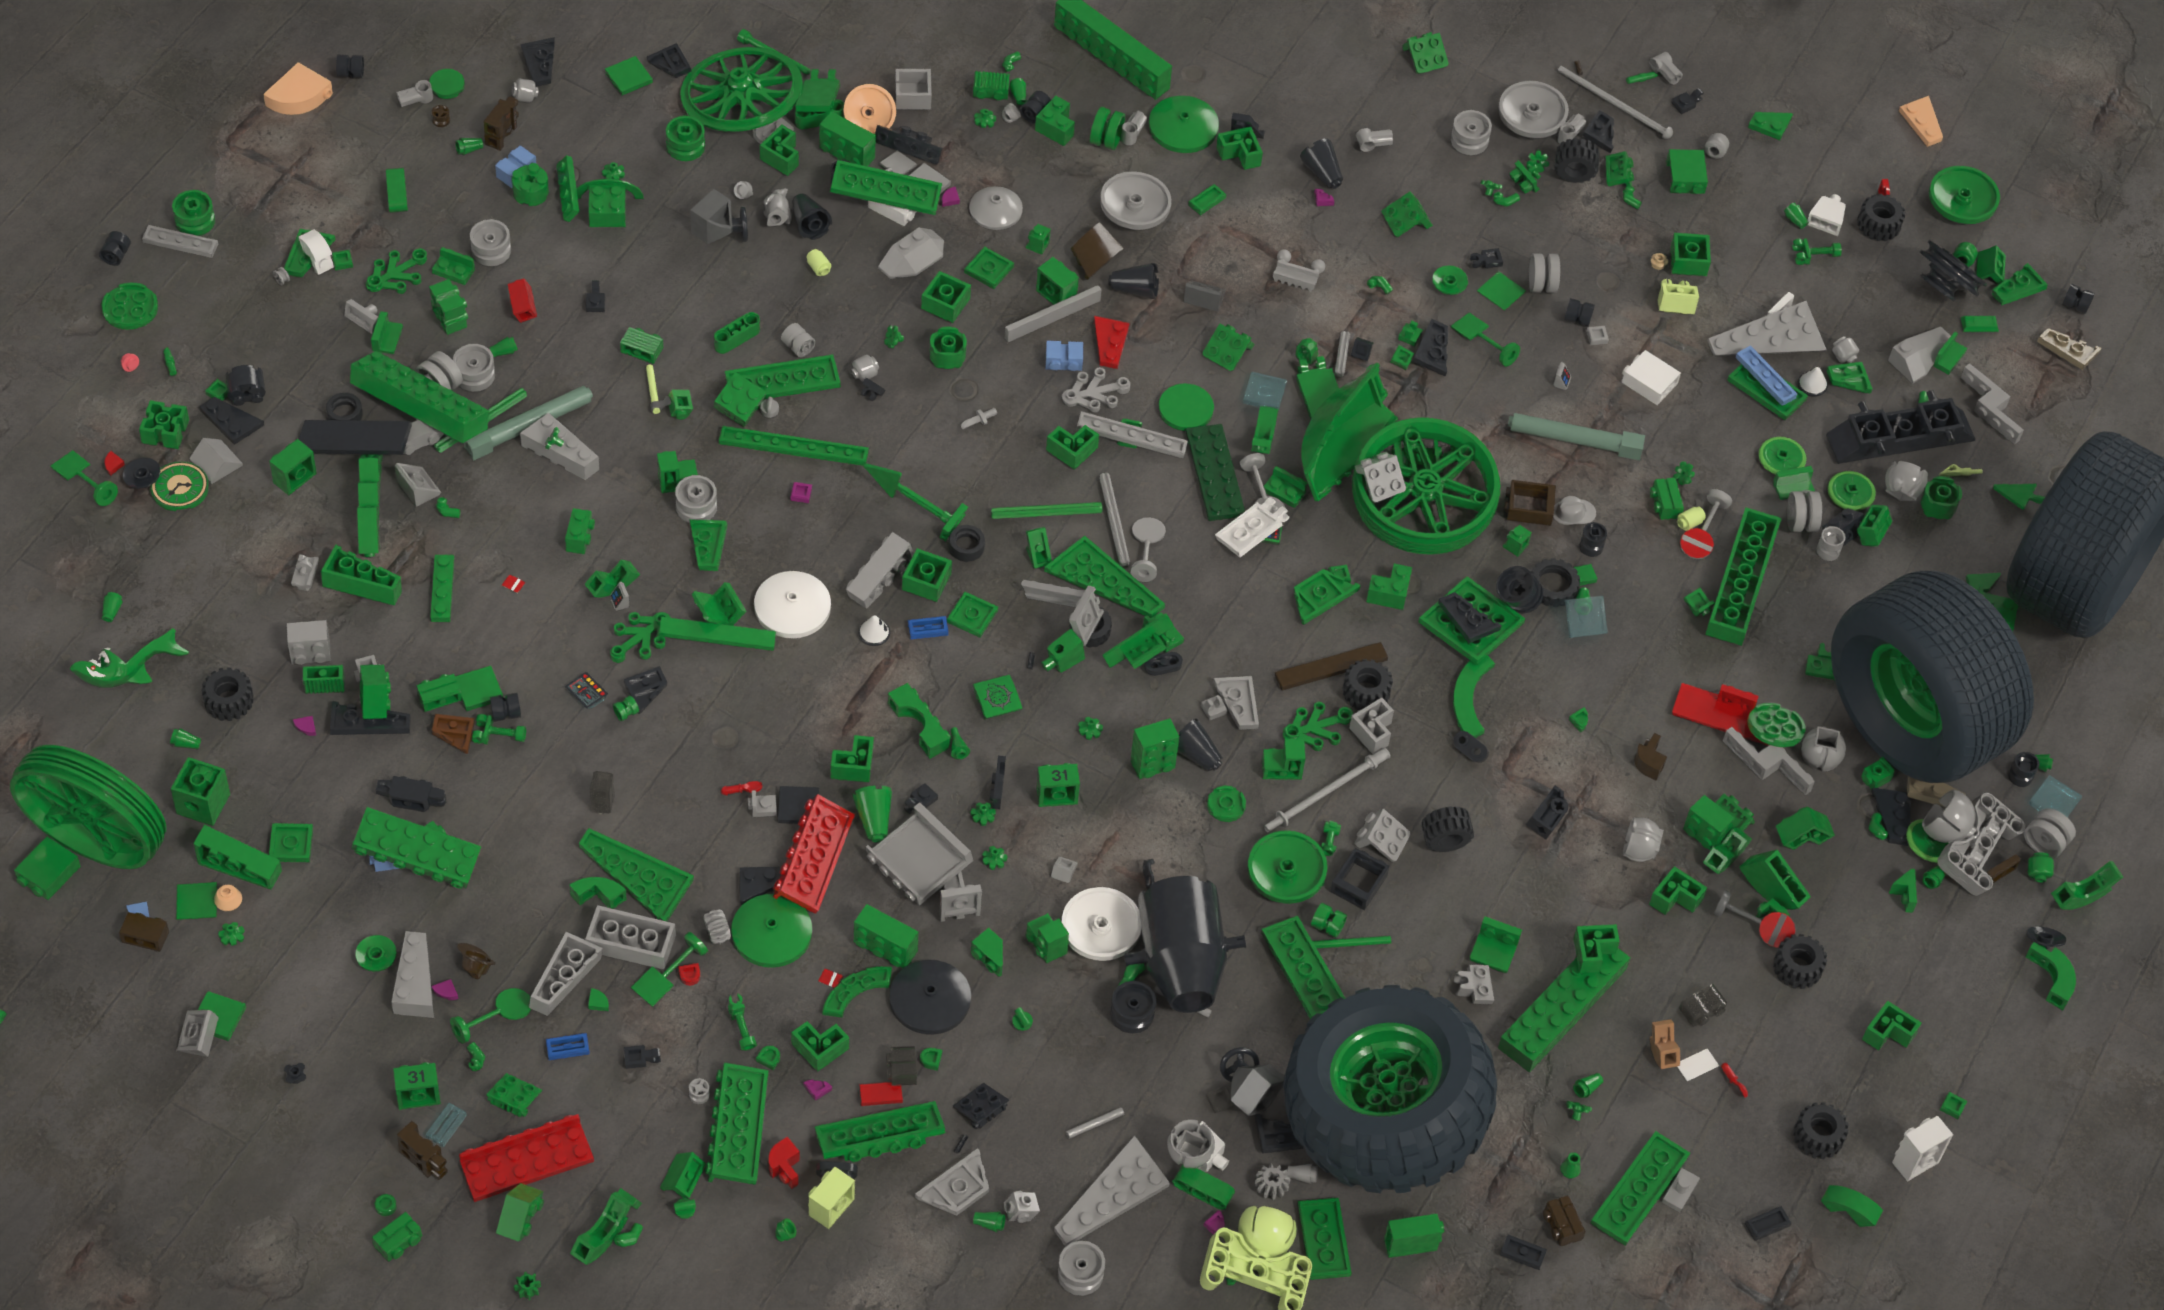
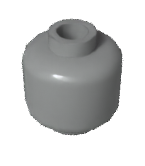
M519 78L516 82H513L511 94L520 102L530 103L534 97L537 98L538 87H535L533 80Z
M1721 133L1712 134L1705 144L1706 154L1713 159L1722 158L1729 148V140Z
M1843 336L1833 343L1832 352L1840 363H1852L1857 359L1856 355L1859 353V348L1852 338Z
M863 355L853 361L851 373L855 379L859 378L863 382L865 377L871 379L878 374L879 365L873 356Z

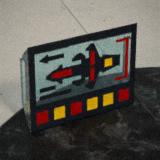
M587 672L565 686L587 709H592L608 695Z

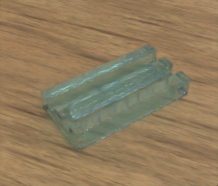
M448 1103L426 1133V1138L432 1139L434 1143L437 1144L438 1142L440 1146L444 1147L465 1119L467 1113ZM453 1110L454 1112L451 1114V1116L448 1118V1120H446V1122L443 1124L442 1128H441L440 1131L437 1133V1135H434V1133H435L436 1130L439 1128V1126L442 1124V1122H443L444 1119L447 1117V1115L450 1113V1111Z

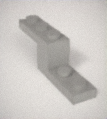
M1969 363L1965 366L1961 379L1983 396L1977 401L1974 412L2004 435L2006 439L2016 444L2020 441L2024 430L2001 412L2007 407L2011 396Z
M1733 727L1726 730L1723 742L1761 780L1779 769L1804 795L1811 792L1815 782L1812 776L1806 773L1799 766L1798 762L1786 753L1783 747L1769 745L1758 753L1754 746L1750 745L1741 733L1737 732Z

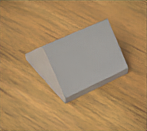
M202 438L189 458L193 464L199 466L206 473L211 484L243 466V463L219 439Z
M396 463L397 482L416 507L441 494V491L423 467Z
M210 1010L187 1011L177 1051L208 1057L219 1017Z

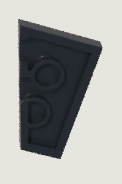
M1431 319L1412 361L1443 376L1447 374V325Z
M1456 592L1439 598L1438 604L1468 643L1501 630L1502 625L1497 622L1493 623L1488 619V615L1475 610L1471 603Z

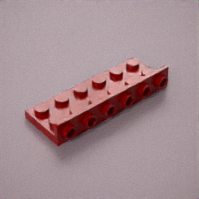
M819 794L813 799H808L804 806L806 811L798 822L799 830L792 837L794 843L786 853L787 861L779 871L781 877L773 887V890H775L773 897L775 899L783 896L815 914L819 911L855 815Z
M578 1114L565 1116L562 1120L556 1122H547L535 1129H526L514 1136L508 1135L496 1142H487L475 1149H466L459 1154L460 1165L474 1202L512 1190L520 1183L527 1185L594 1162V1157Z

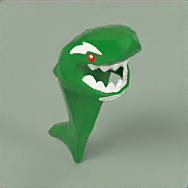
M172 628L139 650L126 663L110 652V648H104L99 654L100 663L93 659L90 661H78L71 665L70 670L84 682L99 688H112L125 683L148 684L152 682L145 669V662L159 653L184 656L188 655L189 651L176 643V630Z

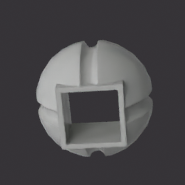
M1894 461L1887 469L1885 475L1886 492L1899 501L1916 500L1925 490L1928 483V473L1926 470L1920 471L1921 467L1904 461H1899L1897 464Z
M1818 726L1804 737L1801 748L1802 757L1805 763L1815 770L1817 768H1821L1822 771L1833 770L1844 759L1846 751L1845 740L1840 731ZM1817 740L1828 741L1834 745V748L1817 744Z
M1633 817L1625 838L1627 844H1624L1623 856L1636 862L1654 859L1659 852L1664 830L1660 829L1655 822L1648 818Z
M1184 1120L1178 1123L1168 1137L1167 1148L1175 1163L1178 1165L1183 1164L1185 1168L1196 1169L1210 1160L1211 1155L1214 1153L1215 1140L1210 1128L1206 1124L1199 1125L1198 1120ZM1184 1142L1201 1148L1197 1156L1180 1150Z

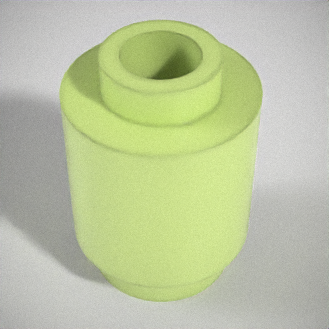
M814 249L807 254V263L816 275L824 276L830 272L831 263L821 251Z
M1692 507L1678 515L1677 524L1681 529L1688 531L1703 523V520L1706 518L1705 512L1701 507Z

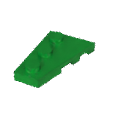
M2027 263L2022 270L2016 271L2013 277L2009 280H2004L1995 287L1992 295L2001 305H2005L2047 290L2048 284Z
M690 519L699 570L718 571L728 526L727 521Z

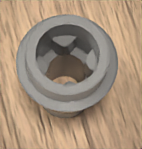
M1313 1163L1288 1166L1287 1177L1308 1184L1317 1182L1318 1166H1313Z

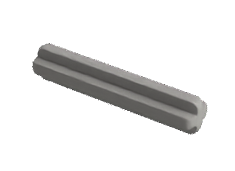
M1345 331L1340 333L1334 373L1336 377H1343L1345 373L1350 333Z

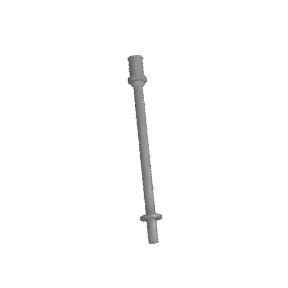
M1383 747L1373 755H1367L1364 763L1285 813L1277 811L1276 818L1264 825V829L1269 832L1280 824L1283 827L1288 826V819L1367 769H1376L1380 763L1390 758L1389 751Z

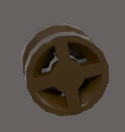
M437 105L432 109V119L435 126L446 127L449 125L450 114L447 106Z

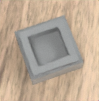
M1605 326L1587 327L1586 332L1590 345L1608 344L1609 339Z

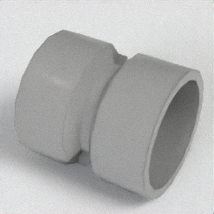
M798 323L791 324L782 333L781 340L798 357H805L815 346V340Z
M1829 526L1822 531L1816 551L1823 560L1833 561L1839 557L1845 541V534L1840 528Z

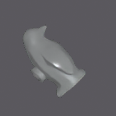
M786 188L774 190L763 201L765 205L763 213L767 218L768 226L782 225L784 222L789 225L792 220L789 203L785 198L788 191Z

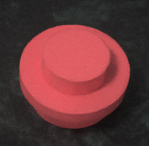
M125 354L121 359L122 368L127 372L135 370L139 365V358L135 354Z

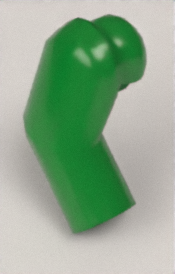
M1372 276L1367 280L1369 288L1381 287L1386 295L1393 291L1391 285L1382 276Z
M634 1223L630 1232L616 1235L614 1243L620 1247L635 1245L643 1226Z

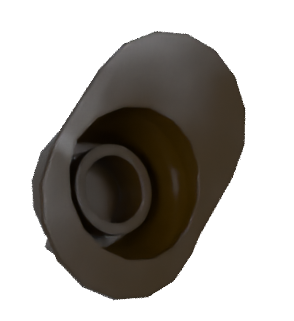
M459 943L457 946L463 954L462 968L477 980L482 975H486L490 966L496 963L482 949L472 944Z

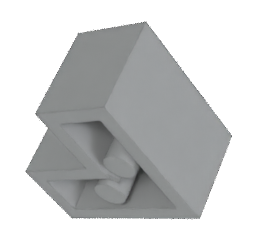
M1380 698L1352 715L1350 730L1372 754L1389 745L1391 733L1386 726L1392 723L1394 710L1383 698Z

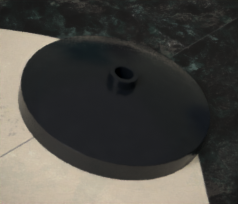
M922 960L914 962L903 968L894 978L891 985L890 1006L893 1014L903 1026L917 1033L934 1035L950 1031L964 1020L970 1008L971 990L967 979L957 968L943 961Z

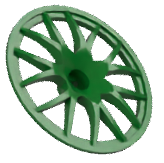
M758 47L730 49L704 59L688 73L681 87V102L689 116L697 118L708 128L720 131L752 130L775 122L795 106L798 97L802 93V75L797 65L779 52ZM744 54L762 55V57L748 68ZM740 55L743 68L737 67L731 72L728 71L723 59ZM768 57L779 62L767 73L756 74ZM720 60L723 73L708 71L705 68ZM783 66L791 74L788 76H776ZM699 74H702L721 83L709 86L693 82ZM792 81V87L789 90H770L764 88ZM691 88L704 92V94L691 98L690 91ZM786 97L780 104L774 100V98ZM721 98L716 104L704 110H700L695 106L696 103ZM761 100L774 107V109L762 114L756 109L752 101ZM737 103L741 106L739 120L724 119L731 107ZM721 111L718 118L710 116V114ZM748 111L755 116L745 119Z

